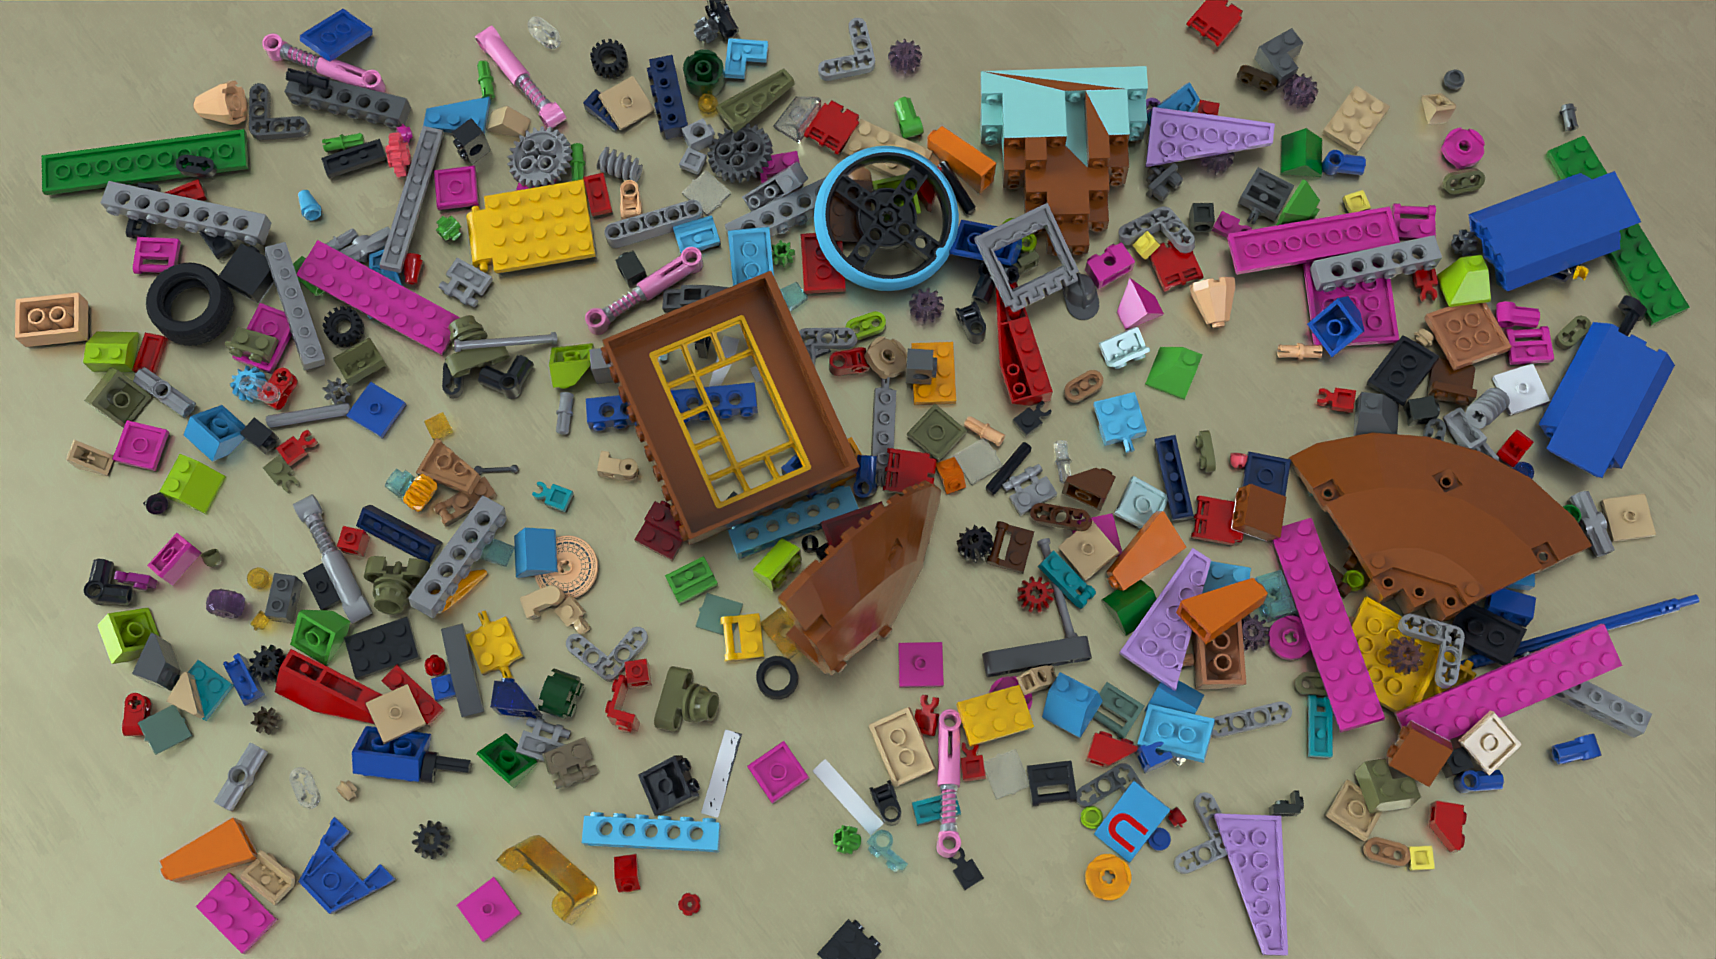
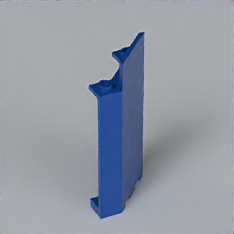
M1615 171L1595 179L1578 173L1469 214L1470 232L1474 231V235L1482 240L1483 258L1495 266L1496 284L1506 291L1619 250L1621 240L1619 230L1641 223Z
M1593 322L1545 411L1539 426L1544 431V434L1551 438L1547 446L1549 452L1596 477L1602 478L1607 468L1622 469L1675 364L1667 352L1661 349L1655 351L1645 346L1647 342L1633 334L1628 337L1618 331L1619 327L1613 324Z

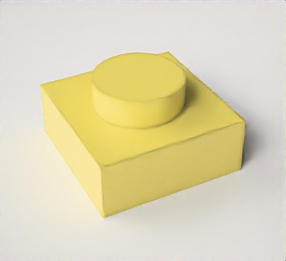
M1363 190L1345 195L1342 199L1348 213L1371 209Z
M1148 231L1133 244V247L1145 260L1160 246Z
M1432 846L1408 847L1411 856L1409 860L1410 871L1435 869Z

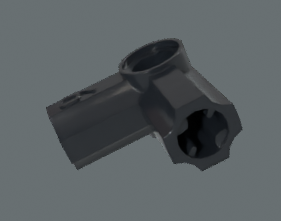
M707 0L708 5L705 6V11L709 19L715 20L723 38L735 37L739 32V28L730 15L726 1Z
M983 261L978 269L980 278L972 298L983 304H988L996 285ZM1002 264L1009 279L1008 283L1012 285L1014 282H1017L1020 277L1019 268L1014 265Z
M517 355L507 373L486 365L479 373L478 382L503 393L509 399H515L521 394V386L533 368L534 363L525 356ZM514 384L513 387L506 388L508 385Z
M94 559L89 581L84 586L85 596L96 605L108 603L129 606L133 597V588L127 585L110 584L114 563L106 559ZM101 589L98 595L93 596L95 590Z

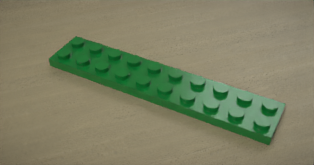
M244 129L41 155L42 192L45 195L106 188L108 181L129 185L191 177L181 174L176 167V161L182 155L210 158L217 167L216 173L248 169L247 133Z
M1584 135L1548 150L1546 153L1561 180L1578 173H1582L1591 179L1608 174ZM1635 224L1619 230L1621 234L1620 249L1607 255L1632 297L1638 299L1647 308L1645 318L1649 325L1653 326L1687 311L1690 306L1640 225Z

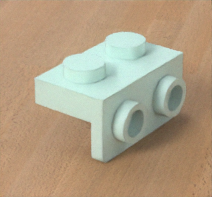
M1138 327L1131 328L1098 343L1106 365L1115 367V369L1126 366V362L1134 359V361L1146 357L1145 353L1150 352V348L1145 346Z

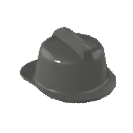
M1078 272L1076 273L1078 277L1077 282L1067 287L1062 285L1063 294L1070 314L1077 319L1088 320L1097 314L1100 307L1099 298L1093 280L1089 276Z

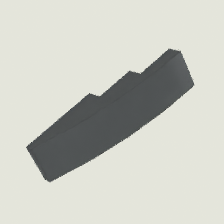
M461 623L442 628L445 652L461 717L483 712L484 707L479 693L474 661L464 625Z

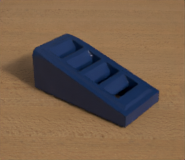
M595 89L583 102L584 108L616 132L619 128L615 122H611L612 117L610 114L607 117L605 116L608 113L606 108L604 107L599 111L603 103L598 97L601 92Z

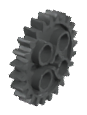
M747 123L745 127H742L736 133L732 129L724 128L725 133H717L719 139H713L714 145H709L710 152L707 155L713 173L715 172L718 178L722 176L723 181L729 178L731 183L735 179H738V182L741 183L742 178H745L748 182L751 175L757 178L756 172L763 173L762 167H769L767 161L772 160L770 154L773 153V145L768 134L764 132L763 128L758 129L757 125L751 128L750 123Z

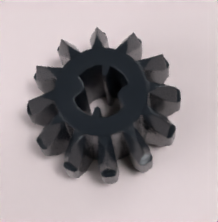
M974 525L972 530L966 527V533H959L960 539L957 540L958 552L967 561L972 559L976 563L978 558L985 561L984 555H991L990 548L994 547L991 533L987 532L983 526L978 528Z
M263 645L261 646V652L253 651L256 657L249 659V662L253 663L249 670L254 672L253 676L256 679L261 678V681L265 683L269 679L272 682H276V675H278L279 668L286 656L282 655V649H276L274 645H270L268 649Z
M429 820L427 828L420 824L421 832H413L418 837V839L412 840L413 845H418L414 851L416 853L422 852L421 857L424 859L430 856L434 860L436 859V852L443 856L442 848H450V845L445 843V841L452 839L450 835H445L449 829L446 826L442 827V823L439 821L434 825L433 821ZM431 835L434 837V844L429 843Z

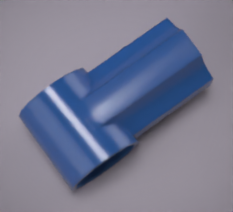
M1332 150L1322 162V171L1327 175H1334L1336 173L1363 175L1366 159L1363 156L1346 155L1339 150Z
M857 455V462L860 467L856 473V482L854 483L853 490L858 497H871L877 491V484L875 482L877 456ZM864 482L869 485L867 493H864L861 488Z
M1595 734L1581 736L1573 741L1552 746V756L1558 765L1602 756Z
M1468 770L1455 776L1453 784L1460 793L1502 790L1504 778L1500 770H1495L1490 775H1487L1484 771ZM1464 777L1470 780V787L1464 783Z

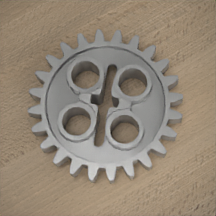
M541 126L540 131L533 127V133L530 134L526 130L525 137L519 135L521 141L513 142L516 148H510L509 150L512 152V155L507 156L511 161L507 165L510 167L509 171L514 179L523 187L526 185L528 188H532L533 185L534 187H540L541 184L547 186L549 182L553 185L554 179L561 181L559 175L567 174L564 168L571 167L568 161L573 160L570 155L573 152L569 147L571 144L564 134H561L557 129L553 130L549 127L546 130Z

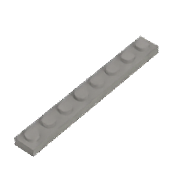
M427 126L422 127L381 258L380 269L398 273L402 271L443 138V130Z

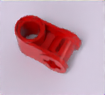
M857 347L831 354L829 358L830 373L834 376H842L869 371L870 366L865 359L866 348ZM836 361H840L844 365L837 367L833 363Z
M287 368L276 369L267 384L260 391L259 400L276 410H281L298 384L296 376Z
M131 693L124 702L122 733L124 736H144L138 722L151 716L152 703L148 697L140 693ZM141 701V705L135 707V704Z

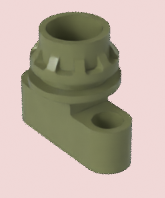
M472 315L456 319L448 326L451 332L449 338L454 351L455 339L460 341L482 340L488 336L483 326L476 322ZM505 346L462 349L460 352L448 356L445 361L452 377L457 378L469 374L472 367L478 366L480 368L484 366L486 362H490L491 366L503 362L509 358V353Z
M369 557L364 578L374 583V607L385 614L401 613L404 605L409 602V596L412 593L411 585L417 586L430 569L429 562L423 559L409 558L407 567H402L400 561H397L395 566H387L386 557Z
M671 666L668 670L655 714V727L676 732L680 726L682 716L687 722L700 723L703 720L712 721L719 707L718 694L710 691L706 686L692 683L693 671L691 669Z

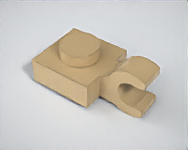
M569 596L554 610L567 627L574 625L575 630L579 634H585L591 629L590 625L582 618L586 611L573 596Z

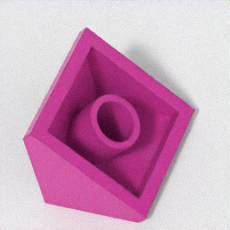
M176 532L147 566L173 586L202 552Z

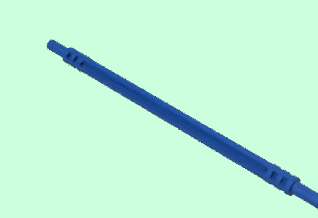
M1695 594L1678 600L1673 598L1525 640L1520 643L1514 657L1520 656L1526 651L1531 653L1541 650L1599 624H1605L1608 631L1676 612L1682 607L1699 603V597ZM1480 654L1469 656L1466 659L1474 663L1472 669L1496 663Z

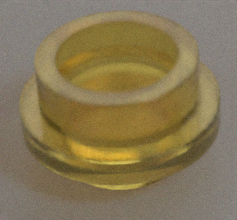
M711 94L702 95L698 100L699 110L705 114L716 111L715 106L718 105L716 97Z
M254 568L248 573L247 582L254 589L264 588L269 582V573L263 568Z
M261 610L250 624L254 627L253 630L255 631L259 628L263 630L270 621Z

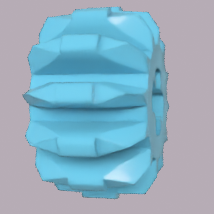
M245 366L244 371L237 369L239 373L237 376L232 375L234 382L230 383V387L233 389L232 393L237 397L239 396L241 401L247 399L253 403L254 397L259 399L260 391L268 381L265 379L266 375L261 371L259 372L257 367L251 369L249 366Z

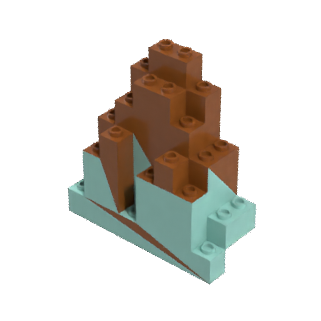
M1147 66L981 71V144L996 145L1001 143L1003 188L1018 189L1023 187L1024 214L1048 203L1070 253L1076 256L1088 253L1089 230L1102 232L1108 229L1109 185L1120 186L1126 183L1129 169L1128 141H1138L1143 139L1147 123ZM1044 227V228H1042V229H1040V230L1034 232L1033 234H1039V233H1041V232H1046V229H1045V227ZM1046 232L1047 254L1058 256Z

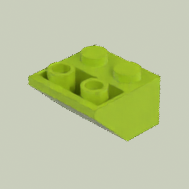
M781 538L753 569L754 576L772 591L776 588L780 589L786 583V577L791 571L795 573L802 564L800 548Z

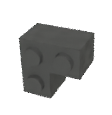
M1293 28L1259 46L1254 58L1264 72L1273 75L1277 79V89L1294 80L1298 70V66L1292 59L1299 55L1303 42Z

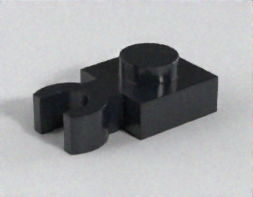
M1044 401L1037 404L1036 410L1033 411L1028 407L1013 419L1012 422L1025 437L1042 426L1043 422L1040 419H1046L1051 415V409L1047 412L1040 410L1045 404Z
M960 847L958 850L960 858L954 859L951 857L948 860L952 864L957 865L953 873L965 891L983 880L984 877L973 859L966 862L964 859L965 852Z

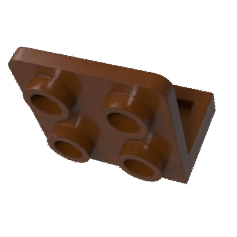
M1439 358L1431 369L1427 397L1434 396L1436 400L1469 406L1477 396V390L1472 389L1475 367L1468 365L1453 370L1448 360Z

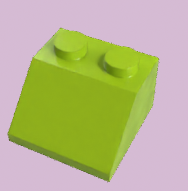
M97 331L86 343L83 363L92 372H108L110 368H114L120 372L134 373L132 369L137 355L139 333Z
M179 454L159 492L172 501L206 514L226 476L197 460Z
M149 607L108 613L97 625L111 664L133 661L139 658L150 634L154 633L159 636Z

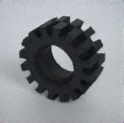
M604 39L601 40V45L597 42V48L593 46L590 53L594 71H597L599 76L603 75V78L606 79L607 75L610 76V79L613 78L614 74L619 77V72L624 73V68L628 66L625 48L617 40L613 43L612 39H608L606 43ZM607 54L617 56L616 61L610 64L603 63L602 58Z
M340 306V310L337 307L333 308L335 312L329 311V318L324 317L326 322L323 323L324 333L333 344H338L340 347H343L344 344L346 347H349L350 342L356 344L355 339L360 340L362 338L360 333H364L362 319L350 307L345 309L344 306ZM343 320L351 322V328L347 332L338 333L336 331V326L339 322Z

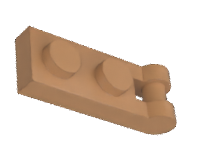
M484 476L479 480L471 495L460 491L446 501L438 503L434 510L436 514H440L442 517L441 521L446 527L469 514L482 495L492 499L497 494ZM453 507L455 512L449 514L447 510Z

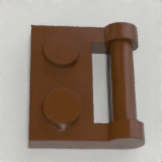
M997 521L995 527L997 531L993 542L994 547L991 550V555L987 556L986 563L1023 574L1034 531ZM1009 533L1011 537L1005 560L998 557L1004 535Z

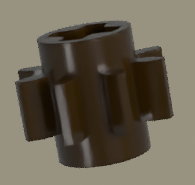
M261 706V711L253 712L255 716L254 721L250 723L258 726L256 732L261 733L264 730L265 733L270 735L271 730L279 728L277 720H280L281 717L274 715L275 709L271 707L267 711L265 707ZM264 718L269 719L267 723L263 722Z

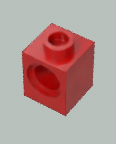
M343 526L337 547L343 553L364 557L370 536L364 530Z
M647 659L624 662L627 684L630 689L652 685L650 666Z

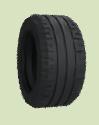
M188 262L173 265L165 269L154 279L147 292L146 310L151 322L169 340L180 345L197 346L208 341L210 342L226 329L233 315L234 301L229 288L216 272L205 265ZM193 287L205 288L209 291L208 307L200 316L185 322L172 319L171 307L178 294Z

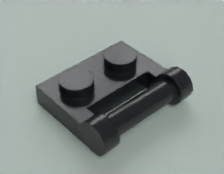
M1072 761L1028 765L1026 767L1032 807L1039 806L1041 803L1069 800V802H1077ZM1067 785L1068 787L1066 792L1038 795L1037 788Z

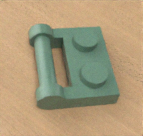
M1106 682L1099 693L1103 700L1101 706L1126 721V724L1122 727L1099 711L1095 713L1093 718L1119 734V738H1125L1145 705Z

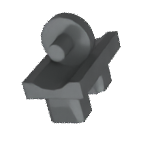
M1173 163L1166 170L1163 166H1160L1158 169L1151 166L1148 169L1149 177L1146 179L1151 184L1148 186L1149 191L1146 195L1149 198L1154 195L1157 199L1163 201L1170 193L1165 187L1167 183L1174 189L1182 184L1183 178L1177 172L1179 166Z

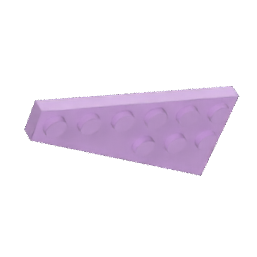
M1153 107L1145 167L1271 146L1275 123Z
M1194 548L1189 552L1119 653L1173 691H1176L1192 633V629L1178 616L1176 611L1182 600L1202 594L1211 559Z
M1214 814L1262 954L1288 955L1281 816Z

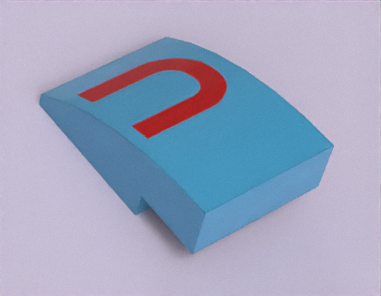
M1133 781L1095 831L1094 835L1130 863L1171 809L1139 783Z

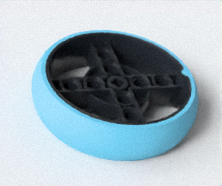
M875 146L860 150L846 157L827 175L817 195L814 209V225L821 250L830 264L842 276L868 289L897 291L922 283L935 274L945 263L957 236L959 213L956 197L951 185L944 174L930 160L902 147ZM875 163L898 164L910 169L896 189L879 188L869 192L848 177L859 168ZM925 180L934 190L942 211V232L939 242L917 227V212L911 201ZM912 181L915 184V189H908L905 182ZM855 190L858 197L855 199L850 198L847 191ZM834 195L856 210V225L862 236L848 258L838 247L831 230L830 210ZM895 197L901 198L903 206H896L893 199ZM865 202H872L875 210L868 211L865 208ZM886 214L891 216L889 218L890 221L887 223L883 221ZM905 226L909 231L908 235H901L899 227ZM870 231H877L880 239L873 240L870 237ZM916 239H923L925 241V247H918L916 245ZM905 245L925 260L918 267L896 275L876 274L863 269L877 248L895 249ZM858 248H866L868 251V256H860L858 254Z

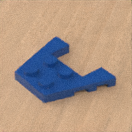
M336 817L331 820L330 827L320 840L316 853L312 855L298 881L329 914H333L392 883L396 879L382 864H379L364 880L348 866L333 850L350 833Z

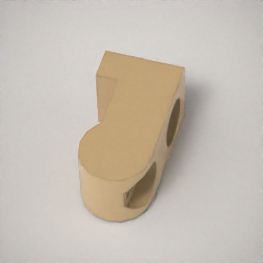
M601 451L597 472L600 477L632 481L638 477L639 468L634 459L611 458L610 452Z
M550 585L520 597L526 618L535 620L541 617L539 611L550 606H559L565 600V593L562 589Z
M1046 665L1031 668L1016 678L1023 694L1028 695L1034 691L1050 688L1057 677L1053 666Z

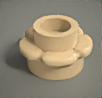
M1420 329L1414 333V341L1423 347L1432 346L1434 336L1429 331Z
M341 780L340 785L336 787L338 793L346 801H349L352 797L355 798L356 787L349 780L346 783Z

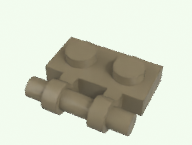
M585 737L542 753L549 775L557 772L560 778L553 781L555 789L570 787L572 783L581 779L585 781L590 779L591 775L598 773L595 765L587 767L584 762L592 759ZM576 765L578 771L568 774L566 769Z

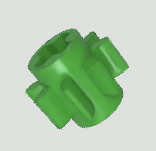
M442 216L436 222L438 224L436 232L445 241L449 238L455 241L461 235L459 232L461 225L454 217L450 216L447 218Z
M780 240L778 244L771 245L774 251L772 252L774 265L780 264L784 268L787 263H793L791 256L795 255V249H790V242L786 244Z
M842 825V829L836 830L833 842L838 846V852L852 854L853 851L860 847L861 836L856 834L857 828Z

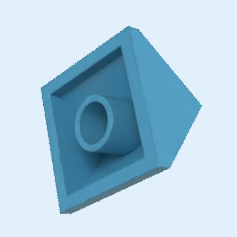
M524 528L514 536L516 578L558 572L556 530Z
M1179 680L1176 691L1160 682L1144 711L1147 712L1148 705L1152 704L1195 714L1204 694Z

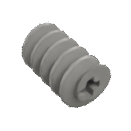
M606 146L599 156L597 170L600 169L603 173L608 172L611 176L615 175L617 178H623L625 181L633 180L637 183L643 169L642 164L638 165L639 158H635L631 162V155L624 159L623 152L617 157V150L614 149L609 154V147Z
M1499 388L1487 389L1467 408L1466 419L1468 422L1480 429L1490 425L1509 407L1510 399L1507 393Z

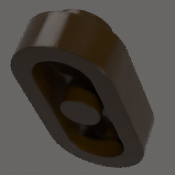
M1242 65L1237 73L1241 83L1254 86L1262 92L1273 91L1278 82L1273 75L1249 65Z

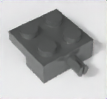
M1258 167L1238 202L1252 211L1247 221L1250 223L1253 218L1251 224H1255L1259 215L1275 221L1295 185Z

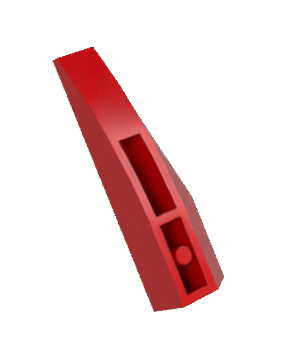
M1014 282L1012 285L1009 284L1012 290L1018 287L1017 282ZM996 288L999 365L1011 403L1033 406L1041 401H1051L1053 390L1026 309L1024 307L1016 312H1012L1010 306L1005 307Z
M290 649L279 668L275 693L313 712L374 724V721L366 706V702L382 696V694L293 649Z

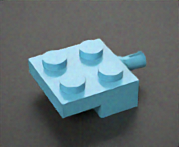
M1135 392L1094 402L1093 406L1099 422L1098 428L1104 446L1123 442L1126 453L1135 451L1131 440L1144 437L1147 433Z

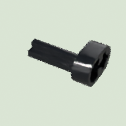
M1625 295L1618 307L1626 317L1618 331L1628 336L1636 322L1643 319L1647 308L1638 299Z
M426 751L421 771V782L433 783L437 769L469 773L471 760L439 756L438 752Z

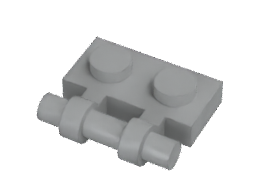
M456 258L446 273V276L451 281L449 284L442 281L439 288L445 291L446 295L460 299V302L464 305L469 304L472 307H476L478 300L472 296L474 293L482 296L493 281V278L465 261ZM459 284L467 288L465 292L457 289Z
M1039 464L1024 469L1025 472L1016 477L1013 475L1008 478L1007 482L1002 484L1005 492L1013 488L1015 494L1011 495L1009 499L1020 516L1031 511L1035 504L1045 503L1057 496V492L1047 476L1040 480L1037 478L1036 475L1043 471ZM1029 479L1032 484L1022 489L1020 484Z
M528 717L526 725L534 727L532 733L523 730L516 753L545 762L542 753L565 745L558 742L560 737L569 739L571 731L564 729L560 724L553 725L544 722L545 719L539 717L537 719ZM543 730L551 733L553 736L551 739L539 736L540 731Z

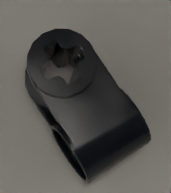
M973 301L971 305L964 308H955L957 319L963 327L968 340L974 344L983 342L986 336V323L981 316L977 303ZM973 329H979V330H981V332H980V333H974V332H972V330H973Z
M888 780L886 784L876 788L870 787L871 796L883 822L888 826L897 825L902 815L891 781ZM894 809L898 815L894 819H888L885 816L886 811Z

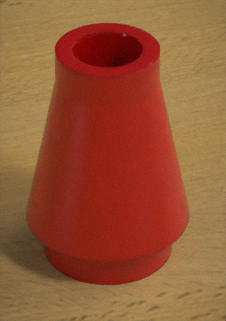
M407 253L403 265L405 284H417L423 263L421 255Z

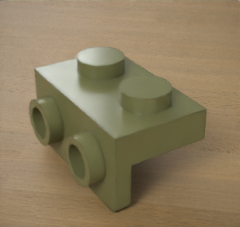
M371 338L363 340L333 358L349 386L386 365Z

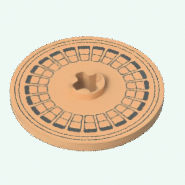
M560 536L556 538L558 572L535 575V579L541 589L550 585L562 589L565 593V600L569 596L577 598L591 588L597 577V556L593 548L584 540L575 536ZM563 564H564V565H567V564H568V566L570 567V570H569V571H567V570L564 571V569L562 568V565H563Z

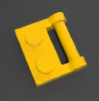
M759 613L720 618L721 625L724 628L725 661L764 657ZM735 623L739 624L740 653H735L732 624Z

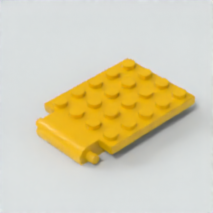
M584 180L484 196L486 209L480 210L479 206H474L471 208L472 212L466 215L472 264L474 267H479L484 273L488 272V265H493L494 271L498 274L596 257Z
M1364 597L1351 622V626L1380 705L1395 713L1448 690L1439 687L1435 682L1440 645L1402 634L1398 628V623L1402 616L1373 599ZM1410 621L1405 623L1408 624L1409 629L1413 627ZM1426 631L1430 636H1435L1430 632ZM1444 653V657L1448 662L1455 661L1452 653ZM1465 660L1463 665L1460 664L1458 680L1451 688L1476 677L1477 673L1471 670L1474 665L1472 661ZM1447 668L1446 673L1443 675L1446 682L1450 680L1447 674L1451 668Z

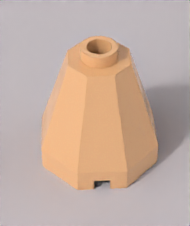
M235 80L222 83L197 96L193 103L194 110L202 118L230 125L241 123L246 120V116H243V111L248 109L244 89L237 87L236 84L238 83Z
M1220 277L1219 280H1214V278L1206 279L1190 285L1191 295L1206 324L1212 325V328L1224 327L1225 323L1230 320L1236 286L1234 277Z

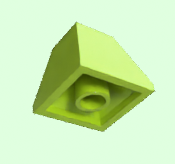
M1482 255L1461 257L1437 274V281L1449 307L1491 301L1489 272Z
M593 343L551 348L549 368L553 388L565 389L576 384L591 366L589 350L594 349Z

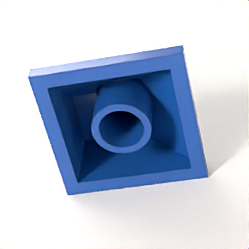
M1349 296L1337 298L1307 323L1331 357L1338 354L1364 332L1361 312Z

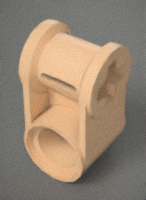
M633 180L624 181L620 186V213L622 220L643 214L638 184ZM629 190H634V191H635V192H634L633 194H631V195H627V194H626V192L629 191Z

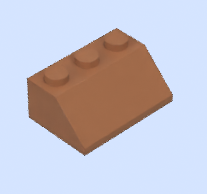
M1242 620L1208 644H1205L1192 630L1196 689H1223L1246 685Z

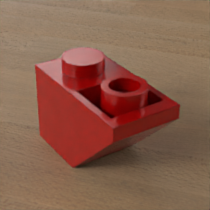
M1104 731L1095 732L1085 761L1108 768L1134 755L1138 746L1133 745V741L1121 738V740L1114 739L1112 734Z
M1442 801L1431 803L1429 827L1449 852L1455 853L1460 851L1465 843V835L1462 834V828L1467 819L1464 805Z

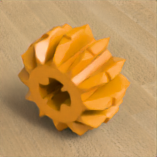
M419 475L406 491L403 497L404 503L412 510L421 511L435 494L437 483L429 476Z

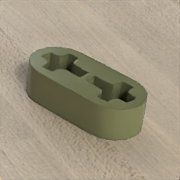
M1582 315L1575 317L1555 337L1557 347L1567 350L1574 346L1588 332L1591 327V321ZM1581 323L1584 325L1578 331L1575 330L1578 324ZM1570 334L1572 337L1564 342L1562 339Z

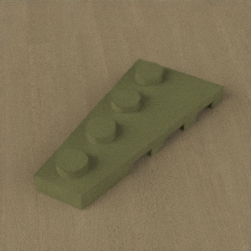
M783 68L715 107L718 114L736 133L793 87L795 82L793 77Z

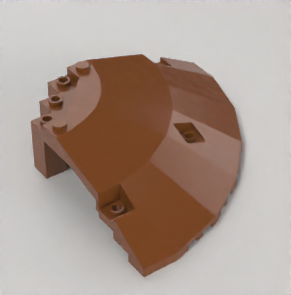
M1368 433L1316 443L1288 458L1291 460L1290 464L1298 478L1301 477L1309 493L1313 494L1320 508L1325 513L1328 512L1370 578L1371 581L1364 588L1367 596L1381 605L1395 599L1404 615L1413 614L1425 608L1431 619L1446 622L1458 615L1464 608L1532 574H1537L1552 565L1573 557L1592 546L1576 519L1535 481L1477 450L1427 436ZM1447 479L1450 485H1444L1442 480ZM1324 492H1331V497H1326ZM1539 554H1544L1546 556V560H1541L1539 558Z
M924 480L919 485L915 484L913 487L904 488L902 491L903 496L895 494L887 500L889 505L886 507L879 504L870 512L873 517L868 521L863 517L859 521L861 524L859 528L855 529L852 526L840 537L843 541L836 548L830 545L825 550L828 555L821 562L815 559L778 596L779 603L786 608L787 615L795 622V625L786 633V639L824 674L829 673L831 676L835 672L839 674L847 666L846 661L859 650L864 649L874 639L877 641L881 637L885 639L892 632L893 629L891 627L923 568L927 546L930 542L941 498V489L935 484Z

